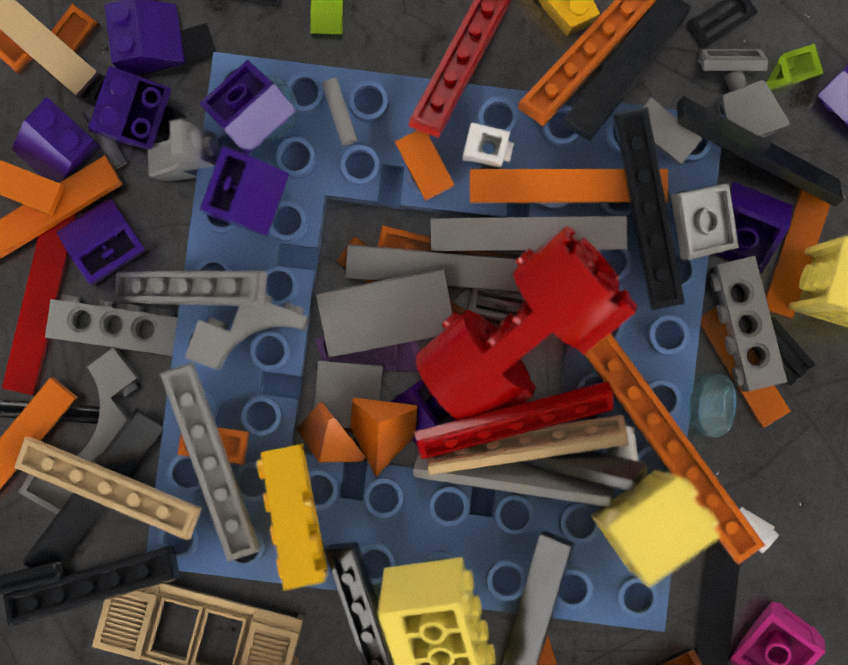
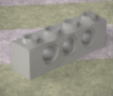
M751 256L712 267V274H709V282L713 293L717 292L720 305H717V314L720 323H725L728 336H725V346L728 354L734 357L736 367L732 369L736 386H741L742 392L786 383L787 379L756 257ZM734 285L740 286L744 291L742 302H736L731 296V289ZM742 316L748 317L752 322V330L748 334L743 333L739 328V320ZM751 347L757 349L760 353V361L756 365L750 364L747 360V352Z
M62 295L61 300L51 299L45 333L46 338L173 356L178 317H175L176 311L157 308L156 314L144 313V306L125 304L124 310L112 308L113 302L93 299V305L82 304L81 297ZM83 312H87L91 318L89 326L85 329H81L77 322L79 315ZM119 316L123 323L122 329L118 333L113 334L109 329V322L112 318ZM151 321L154 325V333L151 337L145 339L140 333V328L144 322Z

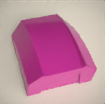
M771 602L745 634L729 660L732 665H814L826 652L825 640L814 626L806 623L788 610L782 603Z

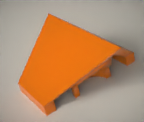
M353 397L351 430L374 475L377 477L415 437L418 406Z
M322 401L315 406L296 429L318 462H361L366 458Z

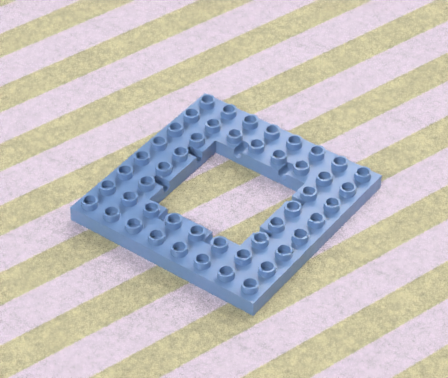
M213 52L208 95L246 60H249L278 87L296 109L289 116L285 124L277 127L264 139V142L258 148L253 149L248 154L289 173L290 176L269 234L264 236L206 215L200 210L215 166L198 169L184 271L267 272L265 294L273 297L271 304L283 308L286 302L304 308L302 315L310 319L306 330L292 327H274L248 336L231 351L221 370L194 362L217 427L250 432L245 465L230 464L260 545V551L229 562L227 561L191 459L188 456L177 455L181 431L167 395L155 489L197 505L202 509L192 537L189 540L150 525L146 552L174 546L179 571L282 584V578L280 579L276 563V559H278L276 545H273L270 534V526L273 525L271 513H267L263 493L267 492L265 479H260L257 460L261 459V452L296 444V429L298 428L327 200L464 218L627 216V249L598 250L620 277L618 280L620 291L627 290L631 299L638 305L635 314L611 332V334L682 432L688 437L709 255L690 260H681L671 195L717 185L721 147L701 137L700 143L680 166L655 146L659 169H668V202L666 206L685 304L650 310L630 203H470L469 186L470 169H624L613 115L641 109L644 107L643 105L620 103L593 139L588 141L562 126L564 118L580 99L579 97H570L543 127L518 109L519 101L529 91L467 84L440 138L429 135L454 183V187L425 201L396 147L395 141L416 131V129L409 127V119L431 79ZM332 78H337L358 140L346 146L341 144L321 84ZM665 108L677 118V110ZM205 111L203 129L216 134L219 151L216 155L217 160L222 146L244 153ZM471 123L509 131L508 141L514 142L510 162L503 161L502 167L497 168L472 161H463ZM489 143L482 147L486 154H492L495 151V147ZM179 305L171 369L193 362L184 357L198 320L205 323L208 322L209 317L228 323L226 330L230 331L239 306ZM564 342L558 394L604 383L585 355H582L577 348ZM614 395L613 410L565 422L572 423L624 415L625 426L635 429L634 435L638 461L647 463L648 474L654 470L670 474ZM610 448L593 451L609 454ZM305 452L324 550L329 544L358 542L376 596L381 594L384 568L463 557L466 571L471 570L473 573L474 596L479 595L481 608L517 614L539 535L545 530L574 542L552 618L665 632L672 571L650 587L631 573L590 516L603 506L413 477L414 466L389 463L376 477L367 460L361 462H318L313 453ZM615 487L612 500L626 489ZM327 556L326 561L329 575L325 582L303 587L338 591Z

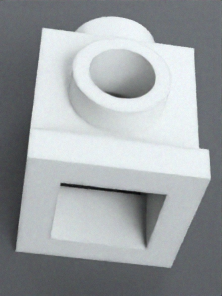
M471 123L463 161H472L501 168L503 161L510 162L514 142L508 141L510 132ZM489 143L495 147V151L492 154H486L482 147Z

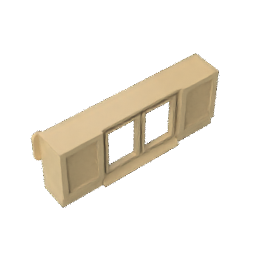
M164 583L104 600L92 647L160 665H213L196 660L208 615L213 613L243 622L232 665H299L300 661L295 656L305 615L299 614L296 618ZM165 601L199 610L186 657L152 648Z

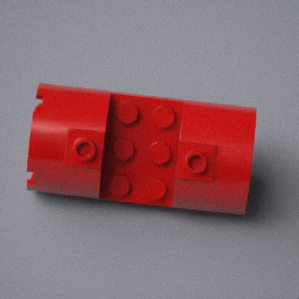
M569 226L564 227L535 252L529 248L515 260L518 266L512 272V275L525 299L521 304L522 307L516 312V316L510 313L498 323L496 328L487 319L469 309L465 310L461 315L455 311L441 323L444 327L443 331L416 354L417 369L425 385L440 405L456 420L523 404L529 400L537 387L531 381L528 370L521 358L552 332L563 342L577 348L584 355L635 314L638 305L631 299L627 290L620 291L618 287L620 286L618 281L620 277L585 237L579 241L574 237L576 232L573 228Z

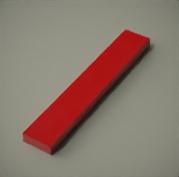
M511 0L473 1L409 119V127L440 138Z
M80 211L38 236L2 389L36 395L49 338L45 337L50 301L51 299L59 300L69 254L56 232L78 219Z
M608 381L415 431L421 459H427L611 411L614 409L613 390Z

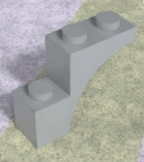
M182 119L170 121V139L155 143L151 150L148 149L149 177L164 182L197 178L198 169L213 167L217 163L216 155L218 154L219 146L216 134Z
M265 294L264 306H239L230 331L226 330L228 323L211 317H209L207 323L198 320L184 358L213 369L221 370L231 351L248 336L274 327H292L306 330L310 318L302 315L304 308L287 302L284 308L271 304L273 297Z
M111 348L87 367L98 388L100 413L98 424L91 440L77 456L93 463L98 460L130 417V414L118 400V397L121 396L124 399L138 389L136 383L142 379L120 348Z

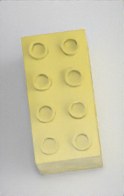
M844 236L805 248L804 254L812 256L813 259L811 265L807 264L800 278L799 288L802 289L800 299L797 302H791L788 309L848 328V236Z
M654 470L645 476L633 491L625 490L614 498L610 507L603 506L590 515L627 569L649 587L720 537L715 529L719 523L707 507L703 509L697 504L694 498L698 496V493L689 480L658 470Z
M463 557L384 568L378 617L395 665H491L496 663L493 644L488 645L487 642L489 639L487 622L480 618L482 614L480 597L473 594V573L471 570L466 571Z

